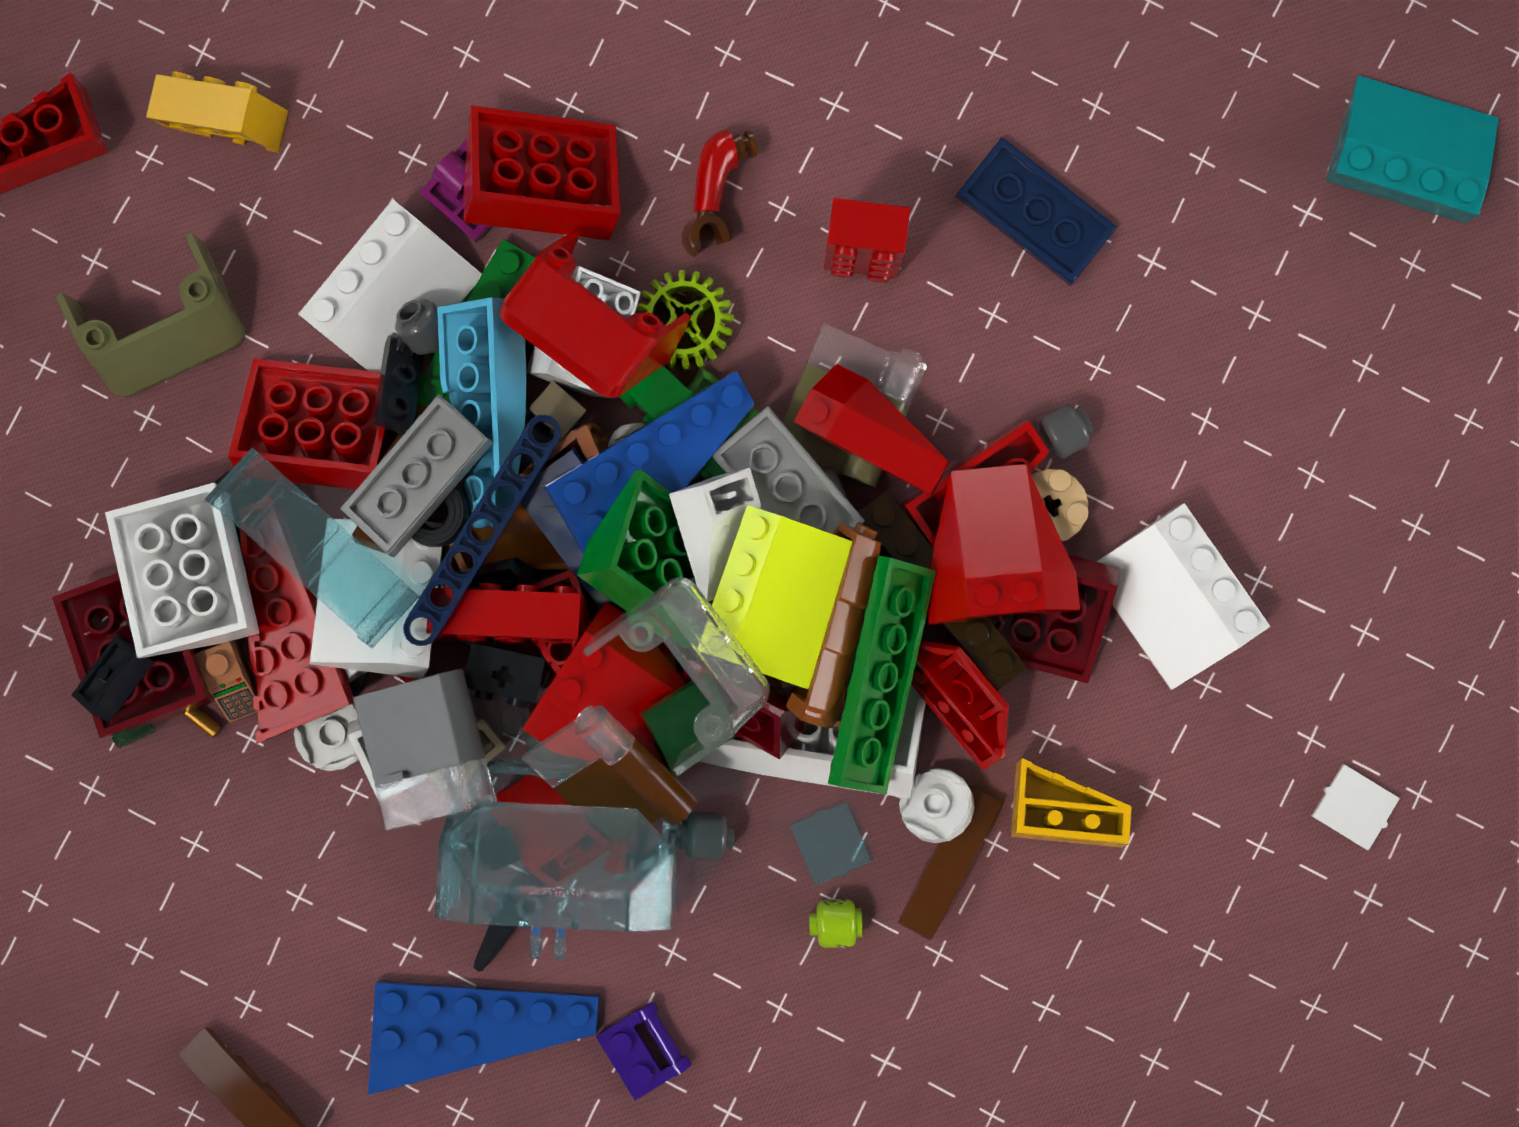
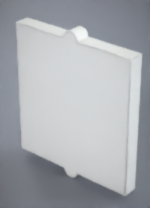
M1342 764L1330 786L1324 787L1323 791L1325 794L1311 816L1369 851L1381 829L1387 828L1388 823L1386 821L1400 798L1345 764Z

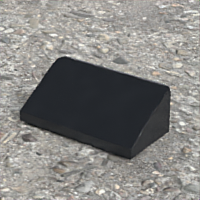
M517 557L483 564L468 589H478L480 583H492L502 585L501 590L516 591V585H535L541 574L537 569ZM472 567L458 570L456 573L466 574Z
M117 634L74 690L72 696L91 714L105 721H110L153 665V660L149 657L137 658L135 646Z

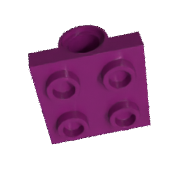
M466 139L455 152H449L433 170L432 178L419 193L477 243L491 226L464 223L463 189L467 149Z

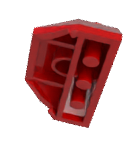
M921 641L911 685L979 767L984 770L1006 755L1009 705L961 647Z

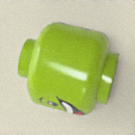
M826 899L819 901L816 913H809L810 936L817 935L818 943L822 948L852 947L855 945L857 938H862L861 908H855V904L851 899Z

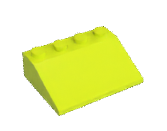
M747 505L696 650L809 689L852 541Z

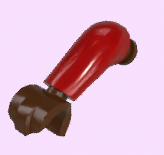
M727 129L718 131L705 142L697 167L693 212L697 213V218L688 222L682 232V244L687 253L692 257L697 256L702 247L699 236L702 226L708 227L713 231L717 245L731 241L725 223L715 216V213L720 211L722 195L729 172L736 169L738 161L745 160L746 155L750 158L757 157L758 155L757 141L751 130L745 131L743 137L739 133L731 135Z

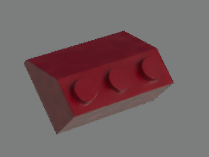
M710 656L688 660L684 664V681L688 683L703 673L708 674L727 711L735 735L770 755L781 759L804 729V721H801L786 707L790 696H784L769 688L767 684L742 674L734 666L726 662H720Z

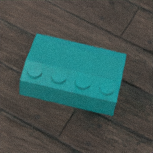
M1358 75L1353 86L1325 181L1466 224L1479 216L1490 179L1499 118Z

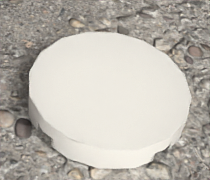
M355 704L295 728L296 748L306 762L322 770L334 771L345 769L359 760L347 736L349 723L358 719Z
M935 768L922 775L919 773L914 777L911 799L901 797L899 802L903 822L908 830L922 841L931 843L950 841L962 834L972 820L975 809L973 793L964 779L951 770Z

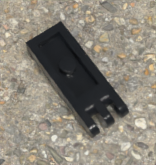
M389 335L384 347L372 424L404 435L414 423L424 355L412 352L411 356L410 348L403 341L400 343L397 351L398 338Z

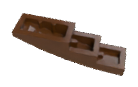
M971 785L968 787L973 793L975 806L971 822L962 834L950 841L937 844L897 922L928 940H931L936 933L1002 805L1001 801Z
M203 1027L178 1054L203 1084L245 1127H306L269 1083L262 1082L241 1056L233 1055L212 1029Z

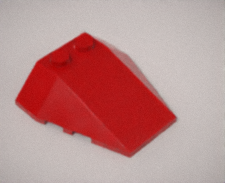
M1020 464L951 471L929 569L935 570L936 574L927 610L928 625L965 622L968 618L1039 611L1042 614L1080 610L1076 571L1027 465Z
M606 602L557 673L522 730L555 751L590 760L624 738L634 736L664 765L653 745L655 741L640 712L687 683L641 625Z

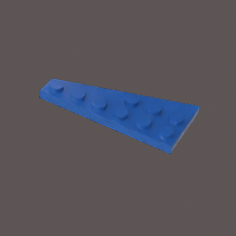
M737 371L729 373L544 486L583 555L589 539L635 470H643L671 493L687 487L755 404Z
M377 981L375 983L368 1095L595 1035L598 1024L599 995Z

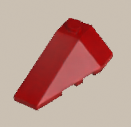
M835 364L811 388L793 421L802 430L931 496L949 465V461L869 379L839 364Z

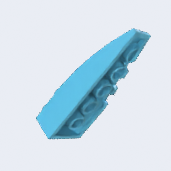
M494 297L437 307L442 391L449 394L451 405L493 442L469 470L464 481L471 514L524 431L525 338L501 320L499 311L504 299ZM521 455L517 456L512 463V469L517 475L519 473ZM500 487L493 492L492 502L496 507L506 509L513 503L514 494L510 488ZM485 519L478 520L473 524L474 528L493 527L492 523Z

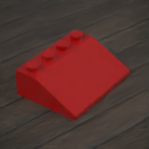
M471 105L469 110L463 189L464 223L568 235L576 231L580 234V237L610 240L620 216L616 125Z
M253 358L228 454L237 475L357 490L381 462V459L392 445L393 431L372 424L380 372Z

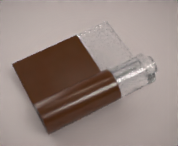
M602 705L594 708L592 706L586 707L579 713L576 720L524 753L522 757L541 778L614 847L661 817L670 825L680 823L691 813L697 802V798Z

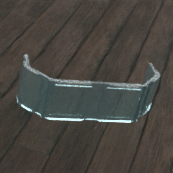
M253 448L248 451L205 498L209 504L218 509L342 619L358 635L357 638L372 649L420 597Z

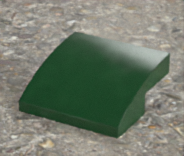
M705 673L640 712L655 741L653 745L665 767L673 775L736 737L723 702L710 676Z

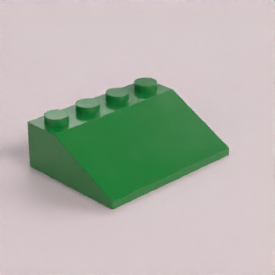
M638 469L634 471L589 539L577 576L678 649L698 646L714 600L702 603L669 496L671 492L643 470Z

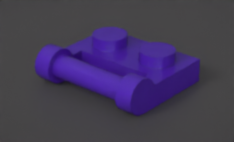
M653 1001L645 1004L596 1035L598 1042L635 1101L672 1077L681 1074L692 1065L686 1055H681L656 1013L659 1010ZM643 1021L669 1062L662 1069L635 1027Z

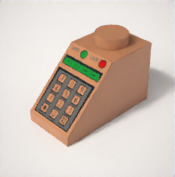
M240 641L222 643L195 654L207 689L229 723L258 713L253 708V696H256L255 680Z

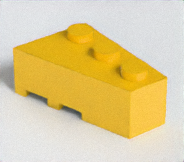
M172 72L171 77L156 74L146 118L174 130L210 138L212 135L233 138L232 142L240 145H245L246 141H252L265 147L267 151L279 153L288 110L257 93L256 86L236 81L234 86H228L226 82L207 76H204L203 82L196 81L193 76L181 72Z
M1021 758L1016 763L1011 837L1119 848L1129 844L1132 806L1089 787L1086 788L1060 774L1045 770L1026 759Z

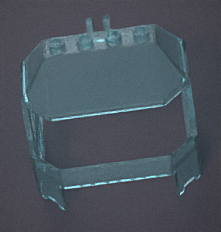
M494 757L453 794L439 838L435 918L466 924L532 927L530 959H539L542 953V928H557L553 947L555 960L565 959L567 929L617 932L669 930L676 914L680 823L670 825L664 820L662 837L638 809L480 801L468 812L469 793L492 773L566 777L567 771L580 763Z

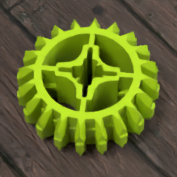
M679 270V281L673 282L671 274L667 272L664 274L667 285L662 287L659 281L654 279L651 284L656 291L655 295L643 290L641 295L649 304H637L636 311L639 313L649 312L655 315L658 306L663 302L671 315L666 326L677 319L676 311L673 307L679 313L688 312L693 314L690 321L692 329L696 334L688 327L683 335L689 337L697 346L689 349L676 348L670 362H668V367L674 369L677 359H682L683 370H689V359L695 358L697 366L701 368L704 366L701 355L706 353L709 359L714 361L717 359V355L712 347L715 345L721 350H725L727 344L719 336H732V329L722 326L723 323L734 321L733 314L722 313V311L731 307L730 300L718 302V299L724 294L722 287H718L712 292L709 291L714 283L711 277H708L700 285L699 272L694 271L691 281H686L685 270ZM691 292L703 298L700 301L696 300L691 304L684 305L679 303L675 297L673 298L672 294ZM712 307L715 314V323L711 334L706 339L697 324L699 319L705 314L704 311Z

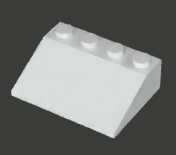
M392 199L298 315L366 370L381 372L387 337L392 335L398 338L397 351L402 342L395 330L397 313L405 303L411 300H429L437 307L463 303L474 289L482 273Z
M215 483L105 512L137 658L226 643L260 633L229 497L225 489Z
M1185 503L1174 507L1096 561L1119 568L1118 587L1112 606L1170 690L1223 659L1271 627Z
M328 519L309 664L422 679L429 668L431 644L427 646L411 644L403 633V625L439 567L442 547H428L411 538L393 558L386 553L357 544L352 537V533L357 525L351 519ZM425 521L432 528L442 525V523ZM418 618L412 622L410 629L415 639L425 640L430 636L426 633L427 619Z

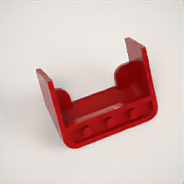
M573 231L541 250L505 297L499 311V316L506 325L595 392L605 397L616 398L670 362L691 316L684 313L667 326L656 315L649 312L635 313L628 318L622 316L570 277L576 268V261L572 257V253L580 237L578 232Z

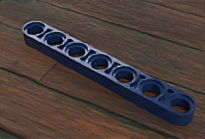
M538 415L533 417L525 427L406 618L403 625V633L411 644L427 646L433 643L441 633L559 443L561 429L553 417ZM547 422L554 427L555 435L550 442L539 443L533 438L532 431L536 424ZM521 454L529 455L534 460L535 467L527 476L517 475L512 469L513 460ZM507 487L513 491L514 501L510 507L500 509L493 504L492 495L497 488ZM485 519L492 523L494 533L489 540L480 542L473 537L472 527L476 521ZM459 552L469 553L473 559V567L466 574L456 573L451 566L452 558ZM446 585L452 590L453 599L448 606L438 607L432 602L431 593L436 586ZM426 618L431 622L432 633L427 639L418 640L412 636L410 627L415 619Z

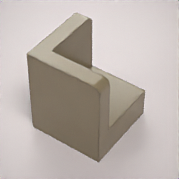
M554 381L550 383L529 408L530 412L535 416L548 415L558 422L561 429L559 442L574 428L587 411ZM543 422L550 428L549 434L554 437V427L550 423Z

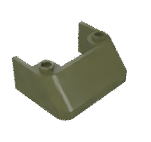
M192 232L185 235V238L200 270L187 275L182 280L179 287V295L185 309L118 340L113 328L109 324L100 320L88 321L79 301L64 293L55 296L79 349L108 389L118 396L125 398L136 396L238 348L244 341L245 327L206 243Z

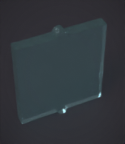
M847 802L822 812L816 810L814 812L815 815L790 825L815 886L839 875L844 878L847 876V872L871 862Z

